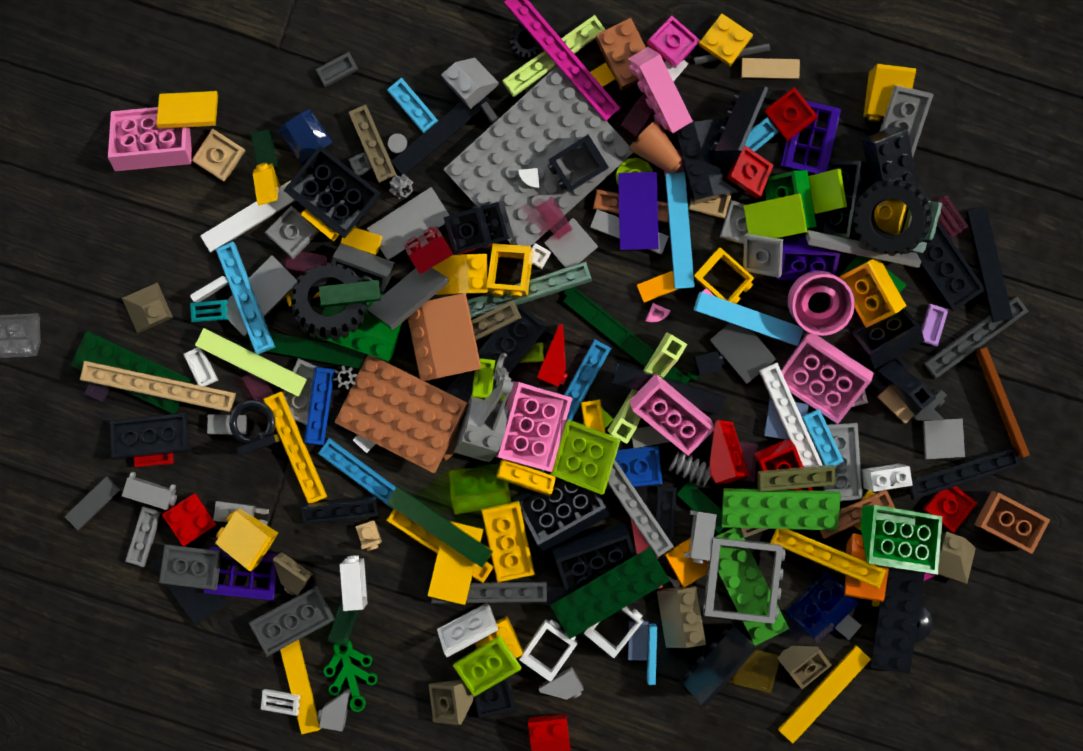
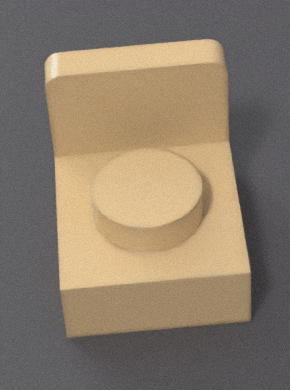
M375 520L356 526L362 544L361 549L367 548V551L378 548L377 544H380L382 540Z

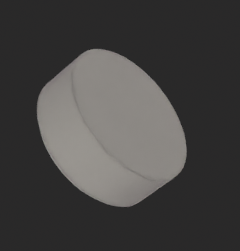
M393 134L388 140L390 150L396 154H400L408 146L407 140L402 134Z

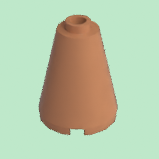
M656 120L629 147L632 152L667 173L671 171L675 173L682 166L680 163L682 158Z

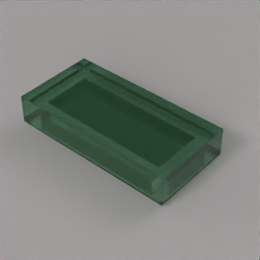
M267 129L251 133L257 165L267 163V165L273 164L274 168H278L271 130Z
M340 604L328 642L347 647L359 610L343 611V605Z

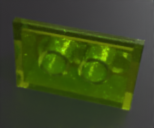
M500 463L449 471L454 514L481 511L483 508L511 503L509 482L496 478Z

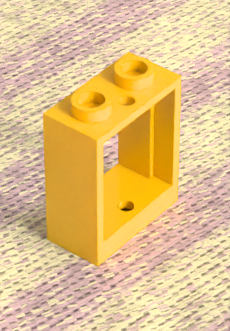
M492 245L487 289L493 296L502 297L503 294L510 295L513 298L528 296L534 253L531 246ZM498 257L524 259L520 286L495 284Z
M720 247L694 275V279L705 289L707 288L715 297L735 304L741 299L739 297L741 292L744 291L746 293L753 286L751 281L754 279L751 274ZM720 258L745 279L727 300L703 279Z

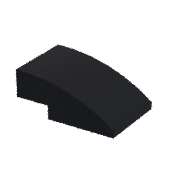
M503 200L443 217L454 254L514 237Z

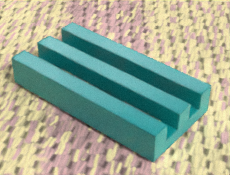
M228 300L190 303L191 322L228 320V308H226ZM221 305V308L195 311V307ZM221 312V316L196 318L197 314Z

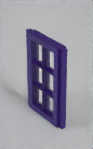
M806 101L815 110L817 116L819 112L829 114L826 129L816 127V119L812 122V126L808 125L806 129L811 130L807 145L797 143L799 133L789 141H786L781 167L797 171L807 170L808 173L815 175L827 172L841 109ZM814 130L825 133L821 148L811 146ZM796 147L806 149L803 164L793 162ZM810 150L820 152L817 167L807 165Z
M210 547V550L222 551L221 559L231 560L230 570L220 569L219 572L229 574L228 585L218 584L217 590L204 589V593L274 600L277 570L273 559L278 554H265L260 563L271 564L270 574L254 573L255 568L250 572L234 571L236 560L222 548ZM233 576H250L248 587L232 585ZM254 577L269 578L268 589L254 588Z

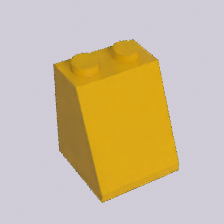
M877 64L869 71L864 117L869 118V121L873 122L883 120L894 85L913 88L916 68Z
M238 509L235 512L232 511L227 517L226 521H228V524L217 533L216 537L218 540L215 544L247 570L252 571L259 565L279 533L242 509Z

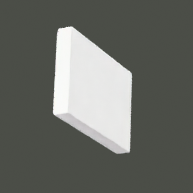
M485 603L438 628L437 631L446 657H449L498 631V627L489 604Z

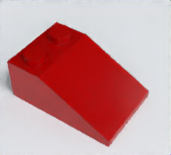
M559 324L537 376V378L558 387L560 383L564 385L568 375L565 373L566 361L562 324Z
M715 421L710 457V476L715 483H732L750 476L733 422Z
M789 438L754 453L760 471L804 467L795 444ZM808 487V488H796V489H785V490H806V491H813L812 487Z
M566 713L528 718L532 751H571Z

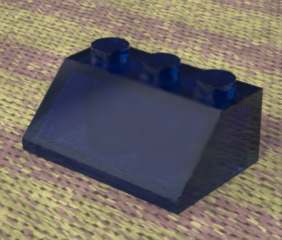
M826 571L786 612L819 644L859 602L854 597L845 596V588Z

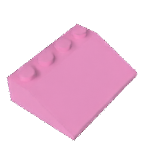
M158 107L112 111L108 159L114 171L191 164L190 127L158 129L156 125Z
M807 332L781 370L792 394L816 410L820 409L822 414L839 424L870 384L874 374L818 335Z
M513 381L512 391L506 404L509 411L505 435L495 456L552 472L572 398Z

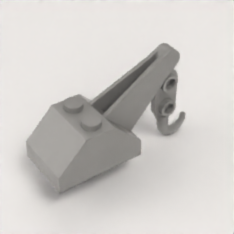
M506 353L500 355L496 364L493 379L496 380L497 387L485 400L473 396L470 397L469 405L452 447L453 452L490 462L498 453L505 435L509 411L505 403L513 387V382H511V378L508 375L509 372H507L506 368L502 367L504 358L507 356Z

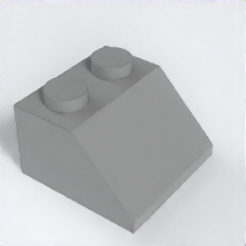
M476 58L455 62L441 74L447 85L470 109L499 85V82Z

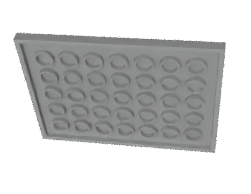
M556 66L445 167L444 171L477 207L503 200L514 236L508 239L511 245L532 246L634 152L629 149L630 146L600 116L559 67ZM589 134L609 168L568 194L567 190L563 192L559 186L558 181L560 179L557 174L553 175L547 165L550 163L548 160ZM584 145L556 161L571 185L598 169ZM538 168L539 188H533L525 184L520 178L518 170Z

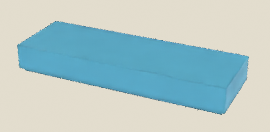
M402 78L387 89L423 133L438 122L436 117Z
M820 409L802 416V420L823 465L835 466L844 462Z
M656 624L648 625L647 683L649 685H656Z

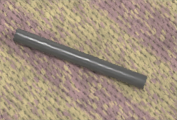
M767 43L746 47L738 57L770 51V45ZM712 54L693 58L694 65L719 61Z

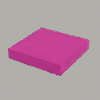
M671 16L652 35L647 44L676 68L699 44L700 39Z

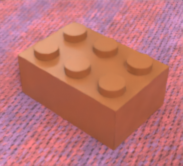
M629 18L596 35V42L616 79L620 91L639 82L637 76H634L629 69L631 64L628 58L646 48L632 19Z
M991 491L974 525L1025 552L1033 554L1050 519L998 492Z

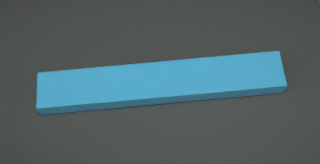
M685 172L665 174L674 288H694Z
M231 242L217 248L216 252L255 353L258 355L275 348L235 243Z
M699 292L694 311L795 346L799 345L803 328L703 292Z

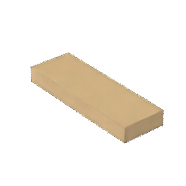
M741 59V79H799L800 59Z

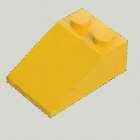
M487 254L452 255L432 267L449 280V283L435 295L489 293L487 289Z

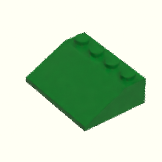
M367 302V308H369L374 302ZM347 305L325 307L322 315H337ZM367 311L362 325L358 324V330L354 333L350 331L349 336L346 338L339 336L338 341H332V338H327V341L389 361L393 356L403 322L394 330H391Z
M879 505L862 506L860 526L866 563L938 575L943 516Z

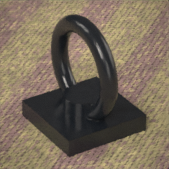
M252 399L239 403L233 409L229 419L231 433L239 442L245 444L237 448L239 455L248 454L281 442L278 434L272 435L275 429V416L267 404ZM246 408H259L267 417V429L264 432L246 437L241 434L237 427V418Z

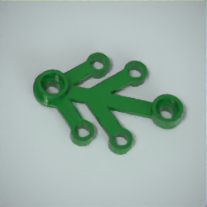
M339 638L333 645L335 655L329 665L324 668V675L332 677L336 673L335 667L341 658L344 666L335 682L329 687V693L333 696L338 695L341 691V685L347 676L352 694L350 708L355 712H360L364 709L366 700L360 695L355 675L365 680L368 685L376 684L378 676L352 664L350 657L360 661L364 667L370 666L373 658L369 654L363 655L353 649L351 641L347 638ZM340 645H346V650H341ZM365 657L369 658L370 663H364L363 659ZM327 668H332L333 673H327ZM373 676L375 681L370 682L368 677ZM336 686L338 692H333L332 687ZM355 700H361L362 705H356Z

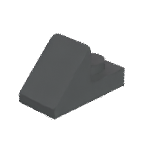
M936 390L933 393L936 399L917 415H914L912 419L944 420L934 408L938 409L943 405L947 394L942 390Z

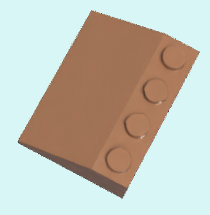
M466 293L429 300L408 317L419 375L422 381L482 369Z

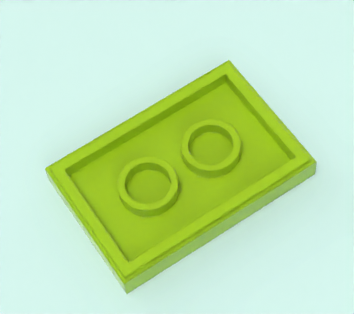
M801 194L743 206L749 234L782 238L807 232Z
M501 636L496 637L453 664V667L474 697L522 668Z

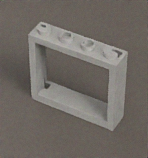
M713 537L710 561H708L703 614L710 617L774 624L775 619H778L779 607H776L777 599L780 600L781 588L778 587L779 580L783 579V569H781V561L785 560V549H783V546L774 543ZM720 545L775 551L768 616L713 610Z

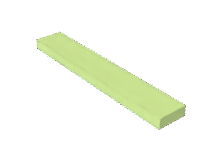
M594 15L561 39L575 54L595 40L596 35L605 31V28ZM543 51L503 79L502 83L512 97H515L553 70L557 65Z
M203 328L195 346L298 397L308 380Z

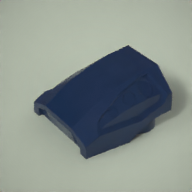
M310 109L298 114L278 130L301 164H304L319 146L325 148L333 144Z

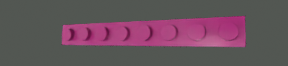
M506 0L504 2L505 6L605 121L620 109L528 0Z

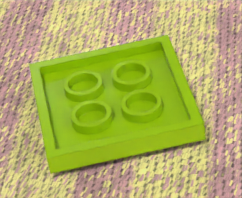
M567 420L550 475L596 493L604 494L621 439L572 420Z

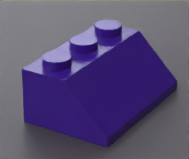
M787 236L780 238L783 239L782 275L777 280L796 281L802 275L812 271H826L836 276L840 251L811 246L808 244L806 237Z

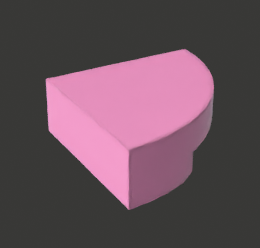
M653 303L645 321L651 323L659 322L669 315L670 310Z

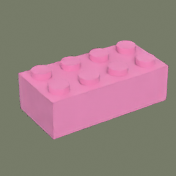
M647 47L628 58L631 64L629 69L634 76H637L639 80L637 85L642 93L645 92L647 96L645 101L650 109L653 108L655 112L654 119L659 125H662L664 130L668 129L674 133L693 122L659 53Z
M657 374L630 400L632 410L688 456L714 431L712 420Z

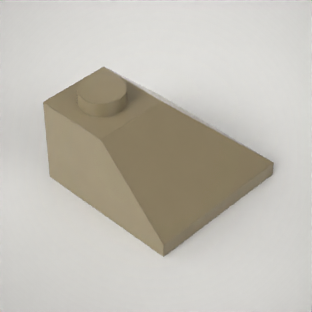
M158 283L122 298L137 333L173 318Z
M949 532L941 534L938 575L966 585L976 548L961 536Z
M283 552L273 559L284 590L291 595H298L313 573Z
M791 646L783 650L777 657L801 689L832 666L821 650L813 646Z
M463 680L429 684L433 722L454 725L462 724L473 702V695Z

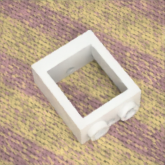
M892 464L861 469L864 489L875 492L912 486L910 466Z
M359 555L347 556L340 564L343 611L363 610L367 605L364 558H359Z
M627 606L621 609L636 623L617 647L595 630L599 623L588 628L584 634L615 658L644 621L641 619L643 615L636 609L630 610Z
M545 619L524 649L523 655L519 657V660L551 682L576 647V636L569 639L566 632L560 629V625L552 619L550 621ZM546 629L570 644L553 669H550L530 655V652Z

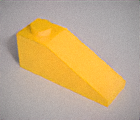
M267 163L257 165L253 171V179L258 206L277 201L280 183L273 164L267 165Z

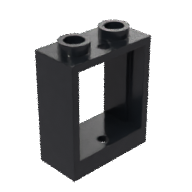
M589 134L548 160L550 164L547 165L553 175L557 174L560 181H558V184L563 192L567 190L568 194L609 168ZM584 145L598 169L571 185L556 161Z

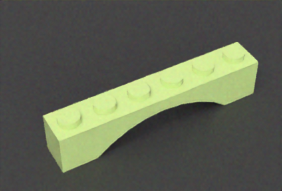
M666 332L643 371L665 377L672 366L678 361L687 344ZM635 389L631 390L607 430L611 435L620 438L626 444L629 442L641 419L632 410L630 400L638 392Z

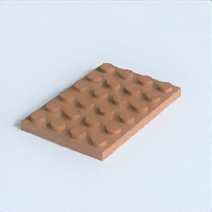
M367 355L354 381L356 384L352 385L335 423L432 473H436L469 403L377 357Z

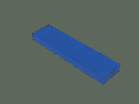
M314 367L304 443L324 445L334 369Z

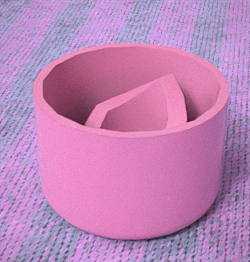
M812 271L802 275L794 282L788 294V308L792 318L811 334L824 336L840 331L848 324L854 312V296L850 287L842 279L826 271ZM817 292L828 293L830 305L824 312L816 313L809 309L808 302L813 294Z

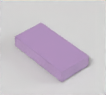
M928 304L921 328L925 340L923 343L938 346L949 309Z

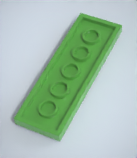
M723 488L721 526L731 528L838 530L841 493L840 491L806 490L759 492L758 489Z
M730 528L714 536L745 540L739 528ZM720 545L718 573L737 612L768 616L771 591L750 549ZM780 609L778 619H775L774 624L742 620L755 646L789 629Z

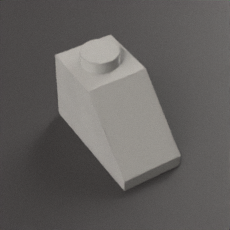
M572 666L557 674L551 682L547 680L539 685L540 693L566 700L579 697L582 694L581 691L584 690Z
M350 689L345 690L325 704L323 710H319L317 721H320L319 728L343 731L351 695Z

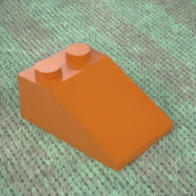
M853 533L847 542L846 554L866 562L862 535ZM875 565L887 570L880 589L845 574V596L883 602L889 567Z

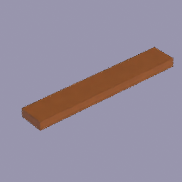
M979 348L975 350L976 356L1012 446L1015 448L1018 457L1029 456V451L988 348Z

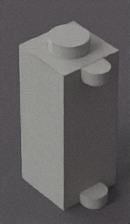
M135 472L130 473L123 490V497L165 510L175 505L177 495H175L176 485L172 484L168 488L136 478Z
M690 511V514L694 515L689 551L684 553V557L693 558L692 562L704 564V560L710 561L717 515Z

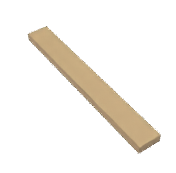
M84 361L80 380L228 412H232L236 395L233 392Z

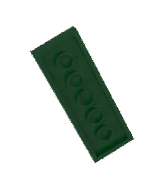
M86 331L70 365L82 371L84 361L186 383H191L192 379L90 331ZM121 389L172 414L177 413L181 401Z
M649 547L550 606L568 638L571 639L669 582L670 579L653 550Z

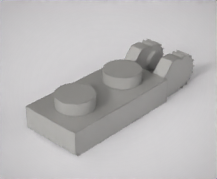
M216 501L214 521L228 522L226 519L229 514L238 509H242L253 517L254 512L269 514V509L258 508L254 505ZM259 519V521L267 525L268 521Z

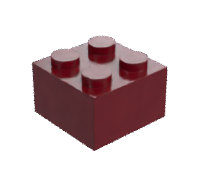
M437 226L427 228L423 235L418 238L412 237L404 245L408 256L419 274L424 273L453 255Z

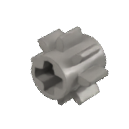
M402 174L401 177L395 175L390 182L391 188L389 191L398 199L401 196L407 198L413 191L411 186L413 181L405 174Z
M342 366L341 372L335 370L338 378L333 380L340 382L339 388L345 385L346 389H349L350 383L356 384L353 381V377H357V374L351 373L352 367L348 371L345 369V366ZM348 372L350 381L343 383L341 374Z

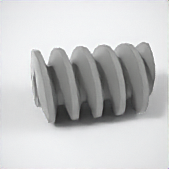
M678 451L669 467V471L677 468V475L683 471V478L690 475V482L696 478V485L698 486L703 482L704 487L710 478V466L706 468L705 462L699 465L698 458L692 462V455L686 457L683 451L680 454Z

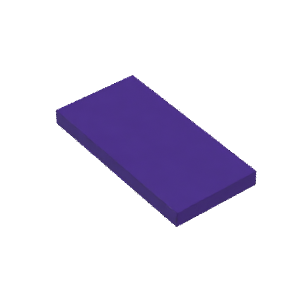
M657 172L618 173L620 250L659 249Z

